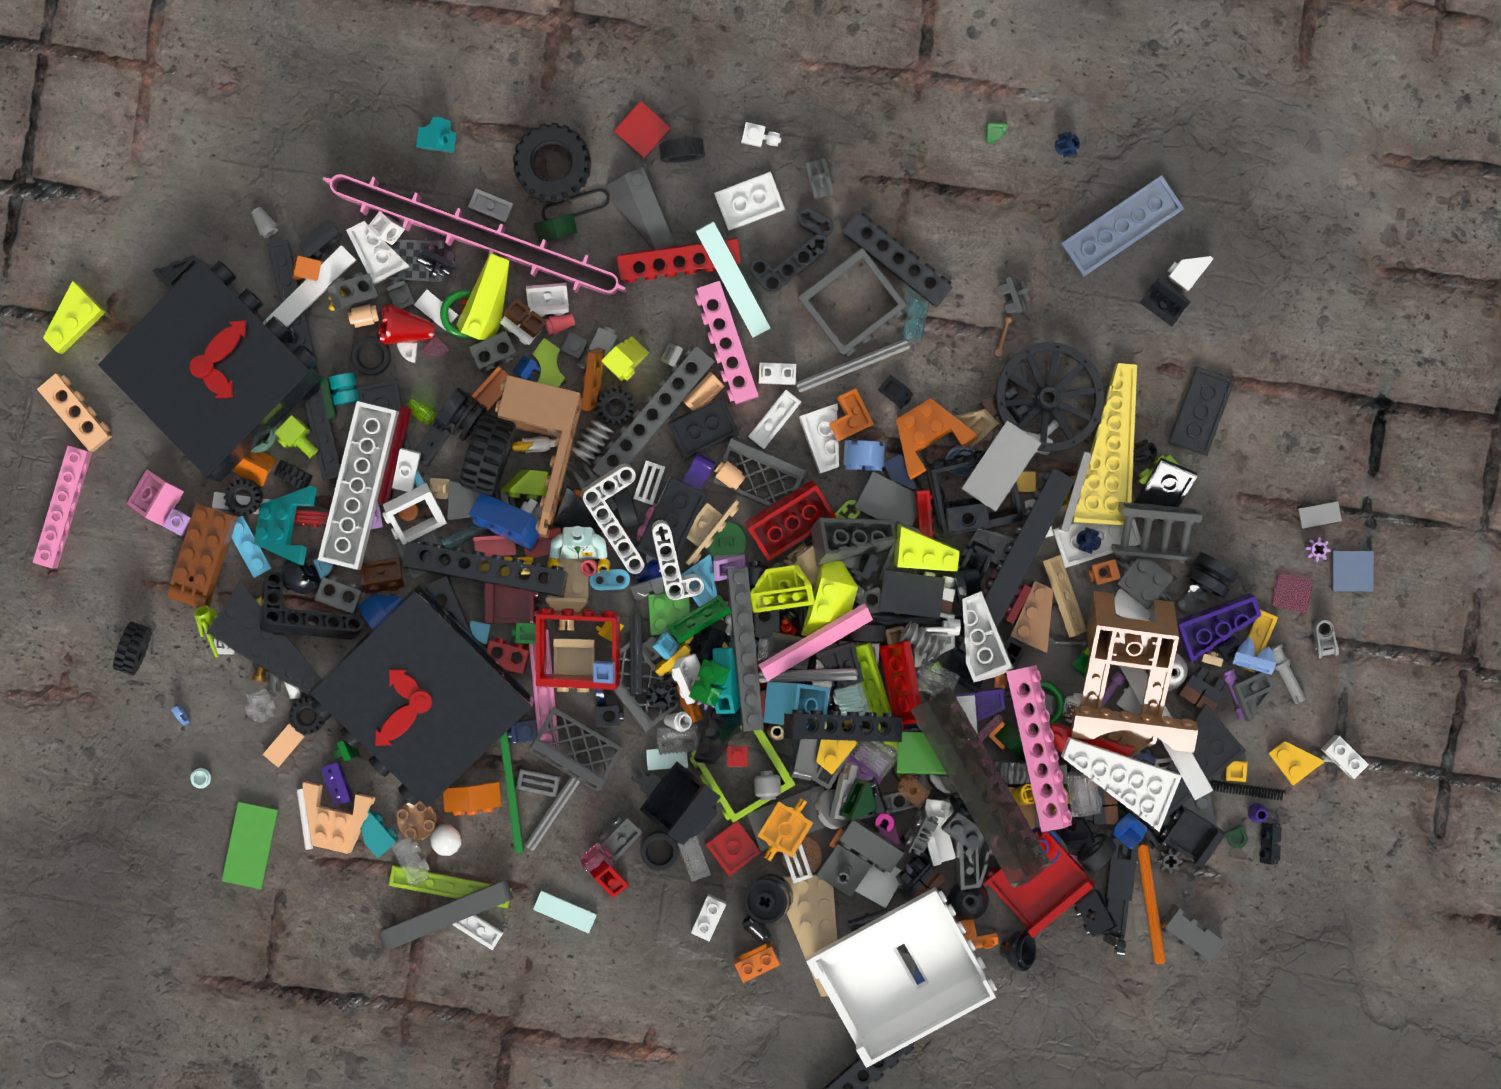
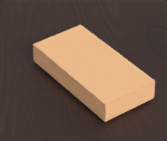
M709 372L683 402L691 410H694L709 403L725 386L714 374Z
M289 723L263 755L274 765L280 767L305 736L301 732L295 731V728L291 727Z

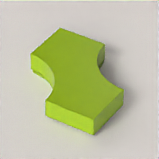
M543 338L533 353L541 367V374L537 383L559 388L565 380L557 364L561 349Z

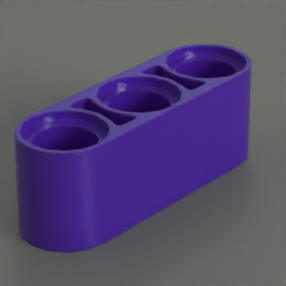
M698 453L683 482L702 489L716 462Z

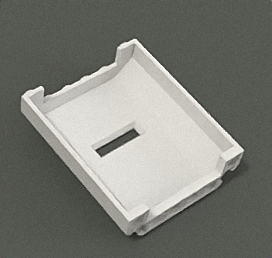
M936 887L806 957V962L816 979L819 978L854 1040L856 1051L866 1068L996 998L994 991L997 988L992 979L988 980L983 970L986 968L981 957L977 958L973 951L976 948L971 939L967 941L964 933H966V930L962 923L956 922L954 918L956 915L955 910L951 904H946L947 899L942 890L938 891ZM905 944L925 979L924 982L918 985L897 950V947Z

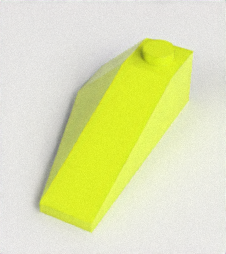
M493 253L489 254L456 324L461 333L479 340H486L496 335L503 316L509 260Z

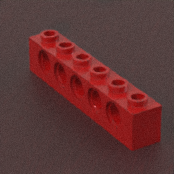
M737 237L724 239L736 264H740ZM702 242L617 254L620 280H625V283L636 282L637 278L645 277V280L657 279V275L665 274V277L677 276V272L685 271V274L697 273V269L705 268V272L716 270ZM696 253L704 254L705 260L702 263H696L693 260ZM676 256L684 257L685 263L682 266L674 264L673 260ZM658 258L663 259L665 262V266L661 269H657L653 265V262ZM637 261H641L645 265L644 270L641 272H637L633 268L634 263Z

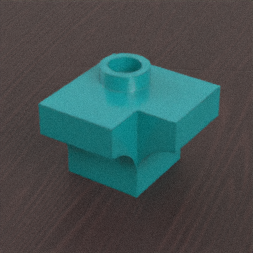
M432 117L428 126L418 127L416 147L429 151L454 153L456 132L450 131L451 121L441 117Z

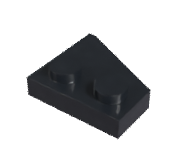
M567 485L555 515L554 523L566 527H591L594 530L597 524L596 520L583 499Z
M852 641L815 653V656L827 669H856L858 671L857 680L839 681L844 687L864 681Z

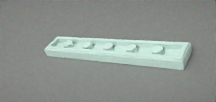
M713 221L696 230L752 337L769 330L770 325L715 222Z

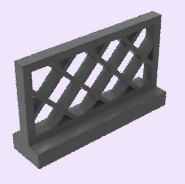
M732 437L721 462L724 464L727 461L729 462L728 456L730 451L738 453L741 462L733 465L743 464L747 473L744 476L749 478L752 488L743 490L739 486L735 490L733 487L729 488L716 477L713 482L771 506L776 503V496L783 493L787 496L789 495L788 491L798 489L806 467L736 437ZM757 461L760 469L749 473L745 462ZM773 468L776 470L778 477L768 481L764 470ZM761 472L765 483L754 486L751 475ZM788 476L796 478L795 486L786 489L782 478ZM780 480L784 490L773 494L769 484ZM767 485L771 496L766 498L759 497L756 489Z
M629 642L620 649V654L623 653V658H620L622 660L620 686L616 690L611 691L643 733H645L667 714L680 706V698L678 697V701L673 708H669L663 714L662 709H660L658 718L651 721L647 715L648 707H656L648 704L649 700H646V704L637 703L635 695H631L628 691L631 688L625 687L622 683L623 675L630 676V673L624 672L625 661H630V659L625 658L626 649L630 647ZM642 650V658L644 659L642 663H646L650 667L649 675H643V678H649V687L651 679L662 680L664 677H660L655 672V665ZM612 656L608 658L606 661L611 662ZM667 692L665 694H661V698H664V695H666Z
M553 707L528 751L598 792L603 787L609 772L623 748ZM554 714L562 719L563 726L553 728L551 719ZM575 726L579 728L581 736L571 738L568 727ZM564 729L567 739L557 741L555 730ZM551 732L553 743L546 744L541 741L540 738L543 733ZM594 737L598 746L588 748L585 738ZM582 739L584 750L575 752L572 741ZM568 742L571 753H561L558 744ZM610 747L616 752L613 757L605 759L603 748ZM599 749L602 760L592 762L589 751ZM586 753L588 763L583 765L578 763L576 755ZM603 763L604 774L600 776L595 773L593 765Z

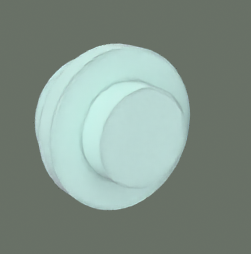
M204 768L194 770L190 777L191 783L196 788L207 787L211 782L210 772Z

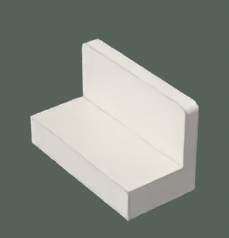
M1118 589L1114 597L1116 614L1123 618L1150 621L1152 606L1146 609L1124 590Z
M937 821L938 826L934 833L931 832L933 834L932 837L927 836L930 839L927 847L933 866L940 865L941 862L952 860L956 857L950 835L942 831L943 821Z

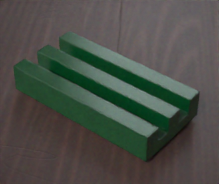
M321 378L319 382L327 418L330 420L336 419L338 415L336 406L333 404L332 389H330L329 379Z

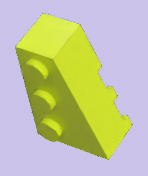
M72 281L43 339L57 353L64 354L106 311L78 283Z
M631 336L624 343L621 342L616 345L602 360V363L621 382L624 379L628 381L635 374L634 368L649 352Z

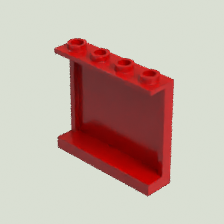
M1040 830L1031 835L1030 838L1032 840L1027 844L1023 842L1019 845L1012 857L1006 856L1000 862V867L996 870L992 868L988 871L984 881V885L989 884L1028 928L1027 933L1032 938L1089 892L1095 883L1048 831L1041 832ZM1041 839H1043V840H1045V841L1048 843V845H1049L1048 852H1047L1046 854H1044V855H1037V854L1033 851V848H1032V847L1035 845V850H1036L1037 852H1039V853L1045 852L1046 849H1047V846H1046V844H1045L1044 842H1041V841H1040ZM1058 850L1060 851L1058 859L1053 864L1046 867L1033 866L1030 863H1028L1022 856L1023 854H1025L1031 862L1036 864H1047L1054 860V858L1058 854Z

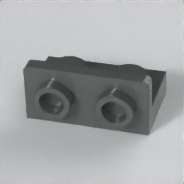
M620 811L611 818L610 823L604 829L597 833L594 841L601 850L616 861L643 831L624 812Z

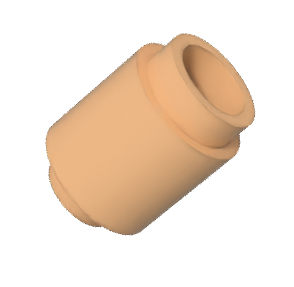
M371 304L353 307L351 312L348 313L350 324H354L355 328L372 325L379 321L376 305L371 306Z
M728 461L725 464L721 462L715 470L717 473L715 477L729 488L733 487L735 490L745 479V476L742 475L743 472Z

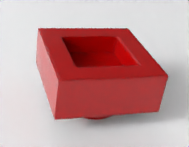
M728 746L727 766L747 767L748 746Z

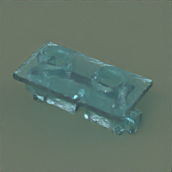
M911 299V302L908 303L907 316L910 319L906 320L902 334L904 339L908 341L922 342L929 302Z

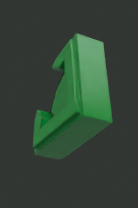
M988 122L986 143H993L999 140L1005 134L1008 124Z

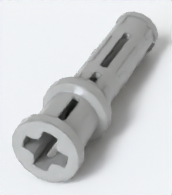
M1280 643L1270 648L1274 654V662H1276L1274 670L1279 671L1294 704H1298L1299 701L1301 703L1307 698L1289 666L1291 661L1287 659L1282 649L1283 645Z

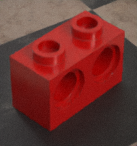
M495 637V641H489L487 652L505 670L524 674L530 650L526 649L527 645L515 643L512 646L506 644L507 640ZM495 647H500L503 650L501 658L493 656L492 651ZM514 652L522 654L523 659L521 663L513 662L512 655Z

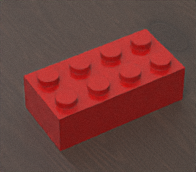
M811 480L750 518L744 524L766 559L770 561L810 536L811 528L819 518L837 517L816 483Z

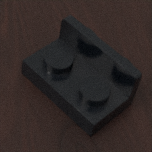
M712 626L706 627L693 635L694 638L689 643L691 647L690 655L695 654L697 656L700 666L704 659L713 661V648H722L727 633Z

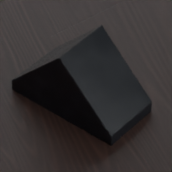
M1009 636L1005 648L1014 668L1013 670H1015L1028 645Z

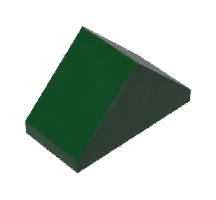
M573 213L534 223L539 243H542L543 239L547 242L578 233Z
M1006 720L1005 725L994 736L1025 762L1020 732Z
M855 778L840 812V816L853 821L877 809L870 783Z

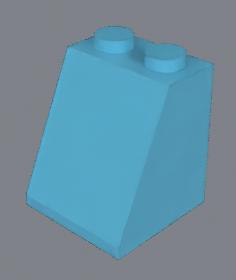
M767 682L763 723L784 725V713L792 714V710H805L804 714H810V710L823 711V715H827L829 688L798 683ZM806 721V724H805L806 727L809 726L808 721Z

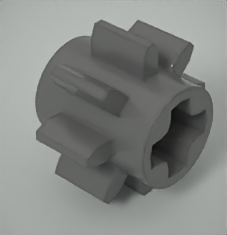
M1168 848L1167 853L1160 851L1161 859L1156 860L1162 863L1160 870L1163 871L1167 868L1169 874L1172 873V869L1179 871L1178 864L1183 862V860L1177 858L1179 852L1176 851L1172 854L1171 848ZM1169 856L1174 859L1170 866L1165 862V860L1169 859Z

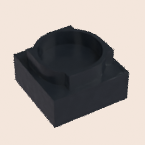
M676 761L640 810L665 833L684 846L691 837L701 833L718 813L716 811V803L721 796Z

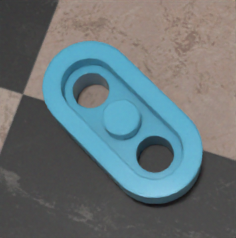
M623 569L609 570L608 573L607 570H601V573L596 571L593 576H590L589 582L595 590H619L629 585L630 576ZM598 576L603 577L604 582L602 584L596 582ZM617 576H623L624 581L618 583L616 581Z

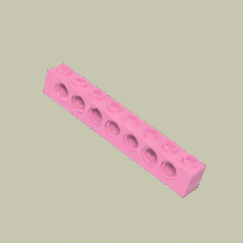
M1037 665L1007 671L1041 832L1066 828L1072 825V814L1067 805L1068 796L1063 787V774L1059 769V755L1055 750L1053 742L1054 733L1050 728V715L1048 710H1046L1045 693L1040 683V671L1037 669ZM1026 684L1029 685V692L1026 690ZM1030 704L1034 706V712L1031 711ZM1035 724H1036V725L1038 726V728H1039V731H1038V732H1037V731L1035 730V728H1034V725H1035ZM1039 744L1042 745L1043 752L1039 750ZM1043 764L1047 766V772L1043 769ZM1048 784L1052 787V792L1048 790ZM1052 804L1055 805L1056 812L1053 811Z

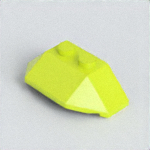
M842 561L820 565L813 590L815 604L809 605L801 635L809 636L852 610L858 586Z
M798 564L766 569L755 587L750 591L753 613L815 604L811 583Z

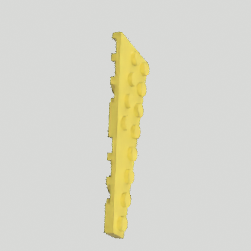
M1115 364L1102 415L1090 451L1092 456L1072 522L1124 525L1125 518L1118 511L1119 502H1132L1137 365Z

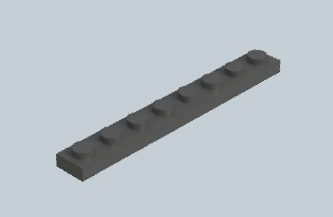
M748 567L726 569L742 732L764 730Z

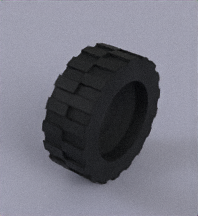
M679 138L667 140L659 144L660 159L665 163L695 161L705 156L704 143L701 138Z

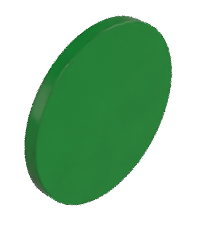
M726 522L727 524L720 533L716 531L712 536L714 541L707 548L709 554L712 557L715 555L743 554L746 548V537L743 530L734 523Z

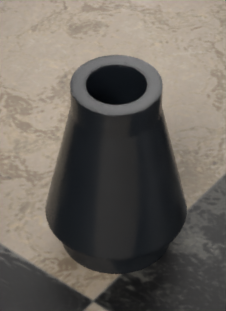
M750 915L742 921L743 929L762 943L770 938L771 934L767 931L765 925L752 919Z

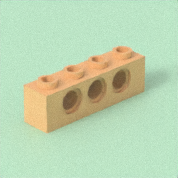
M54 374L37 390L87 450L94 452L112 437L109 434L110 428L103 421L99 422L96 418L98 415L91 406L87 407L84 404V397L79 391L76 390L74 392L70 387L71 381L65 375ZM62 391H66L67 399L62 402L59 399V394ZM78 406L80 408V414L79 416L74 417L72 415V410L74 407ZM88 422H92L93 430L87 433L85 425Z

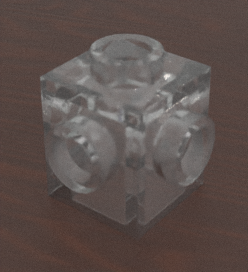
M265 689L245 694L247 705H244L247 717L251 716L254 722L261 723L268 721L269 717L274 716V700L269 698L268 692Z

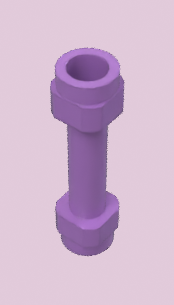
M1234 669L1223 672V679L1228 683L1237 707L1235 709L1238 719L1244 718L1231 686L1236 683V673Z
M1118 671L1111 677L1112 681L1104 692L1101 709L1116 688L1122 686L1126 680V677Z

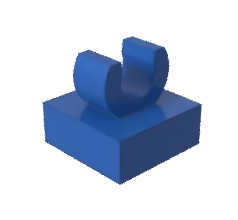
M523 355L513 372L526 380L527 378L534 380L535 378L531 376L532 370L535 369L540 372L541 369L536 365L537 362Z

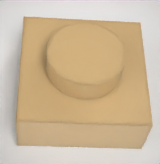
M1208 651L1199 657V661L1221 667L1223 659L1218 658L1219 654Z

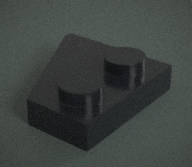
M192 255L184 258L182 261L172 262L166 267L155 268L153 272L172 289L199 259Z

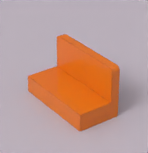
M498 366L475 391L472 397L478 400L481 405H485L489 411L502 397L503 392H500L503 380L507 379L508 374Z
M249 452L232 472L250 479V481H254L263 487L277 459L264 452Z

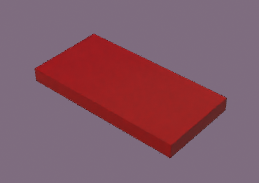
M910 641L879 646L891 713H895V717L902 718V725L925 722Z

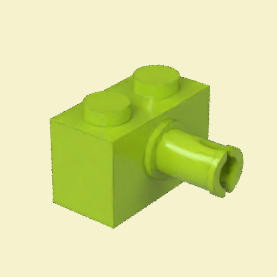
M291 415L275 432L278 436L276 440L281 445L295 449L298 447L309 459L319 450L306 439L311 433V429L296 416Z

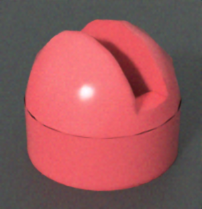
M587 559L581 564V572L585 576H593L596 573L598 566L595 560Z

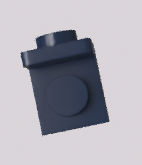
M536 720L516 722L508 730L509 740H512L513 744L534 741L537 736Z

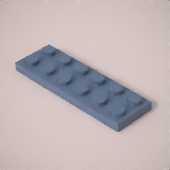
M1161 175L1062 242L1061 245L1084 277L1181 212L1184 207Z

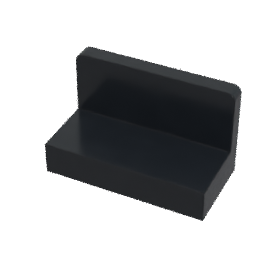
M978 568L955 572L956 597L960 613H963L962 599L981 592Z

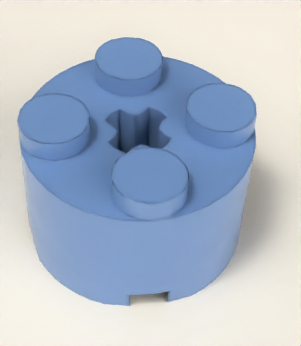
M844 441L843 465H845L846 470H862V467H865V471H882V467H884L885 442Z

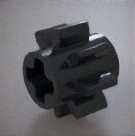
M1146 439L1134 444L1136 448L1133 451V459L1137 463L1141 462L1143 466L1155 461L1154 457L1157 456V448L1152 442L1148 443Z

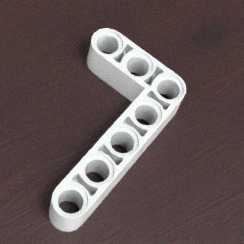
M621 464L584 487L581 497L630 573L637 574L644 568L643 559L605 501L635 480L636 474L633 468L628 464ZM623 470H630L631 474L628 478L623 479L620 477ZM606 481H613L611 489L606 490L603 488V484ZM588 492H595L596 498L589 501L586 499V495ZM601 508L607 510V514L604 517L597 516V511ZM612 525L618 527L617 532L614 534L607 532L608 528ZM627 542L628 548L621 551L618 549L620 543ZM632 559L639 560V564L636 567L629 566V562Z

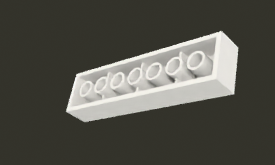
M359 401L356 402L318 560L361 570L399 415L398 411Z

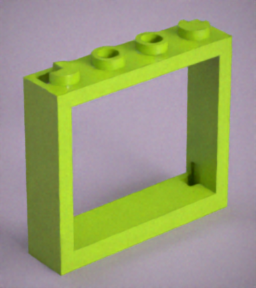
M754 730L755 735L785 782L781 785V793L796 784L792 777L789 776V772L764 731ZM697 749L691 752L693 757L690 760L695 768L699 767L703 774L700 777L707 785L710 784L712 789L721 796L717 803L721 802L724 809L721 811L727 821L731 819L734 823L770 801L758 799L735 813L705 763L695 761L694 755Z

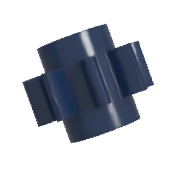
M1071 132L1059 134V140L1055 141L1057 153L1059 155L1063 154L1064 158L1077 155L1076 150L1080 148L1079 138L1075 134L1072 135Z
M1086 527L1085 531L1079 532L1076 538V542L1080 545L1078 549L1090 554L1099 549L1102 540L1098 536L1099 531Z

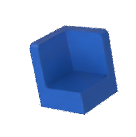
M1128 813L1115 826L1113 835L1129 849H1133L1144 838L1147 827Z

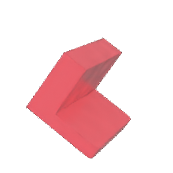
M501 535L473 537L475 551L485 553L484 556L492 557V554L500 556L516 555V543Z

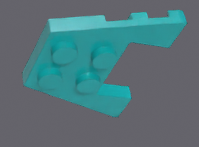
M309 486L260 504L254 544L299 565H304L307 547L290 545L297 506H314L317 488Z

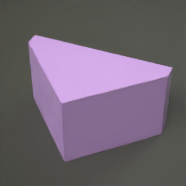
M745 554L715 555L713 557L714 581L727 579L726 569L746 567Z

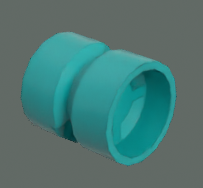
M354 373L340 374L328 378L330 389L334 390L332 394L334 406L360 401L358 390L354 389L356 385Z

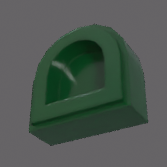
M1243 825L1224 832L1228 844L1233 848L1239 849L1246 845L1248 837Z

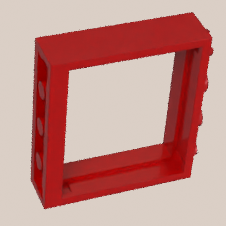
M551 607L542 608L536 614V686L616 690L620 686V614L614 613L613 610L595 613L592 609L574 612L572 608H564L562 611H554V608ZM546 619L612 622V662H615V682L613 684L593 682V676L546 674Z

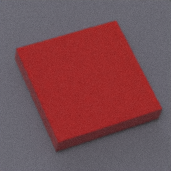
M640 101L614 132L641 157L645 158L671 128Z
M738 820L705 843L728 876H731L762 853Z

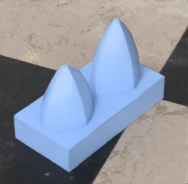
M1248 638L1239 646L1232 664L1272 675L1276 662H1274V654L1270 647L1263 649L1255 657L1253 641L1251 638Z

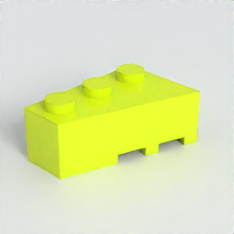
M897 523V539L895 542L893 564L903 568L958 571L960 551Z

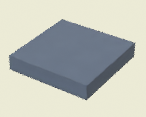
M1332 551V591L1374 592V551Z

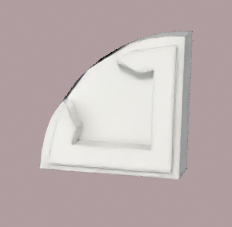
M397 343L400 354L406 360L416 363L418 343Z

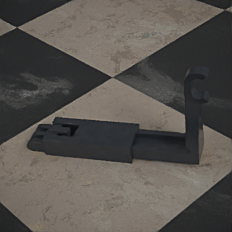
M1112 836L1116 850L1109 860L1105 897L1108 898L1107 906L1118 926L1105 932L1103 941L1115 947L1114 953L1125 956L1129 901H1132L1138 844L1133 849H1129L1119 839ZM1119 845H1123L1121 853L1127 854V859L1118 858Z

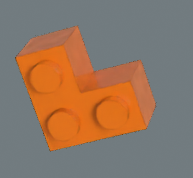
M499 782L452 786L443 792L444 811L453 812V816L465 815V812L466 815H476L478 810H482V813L493 812L494 807L502 806Z

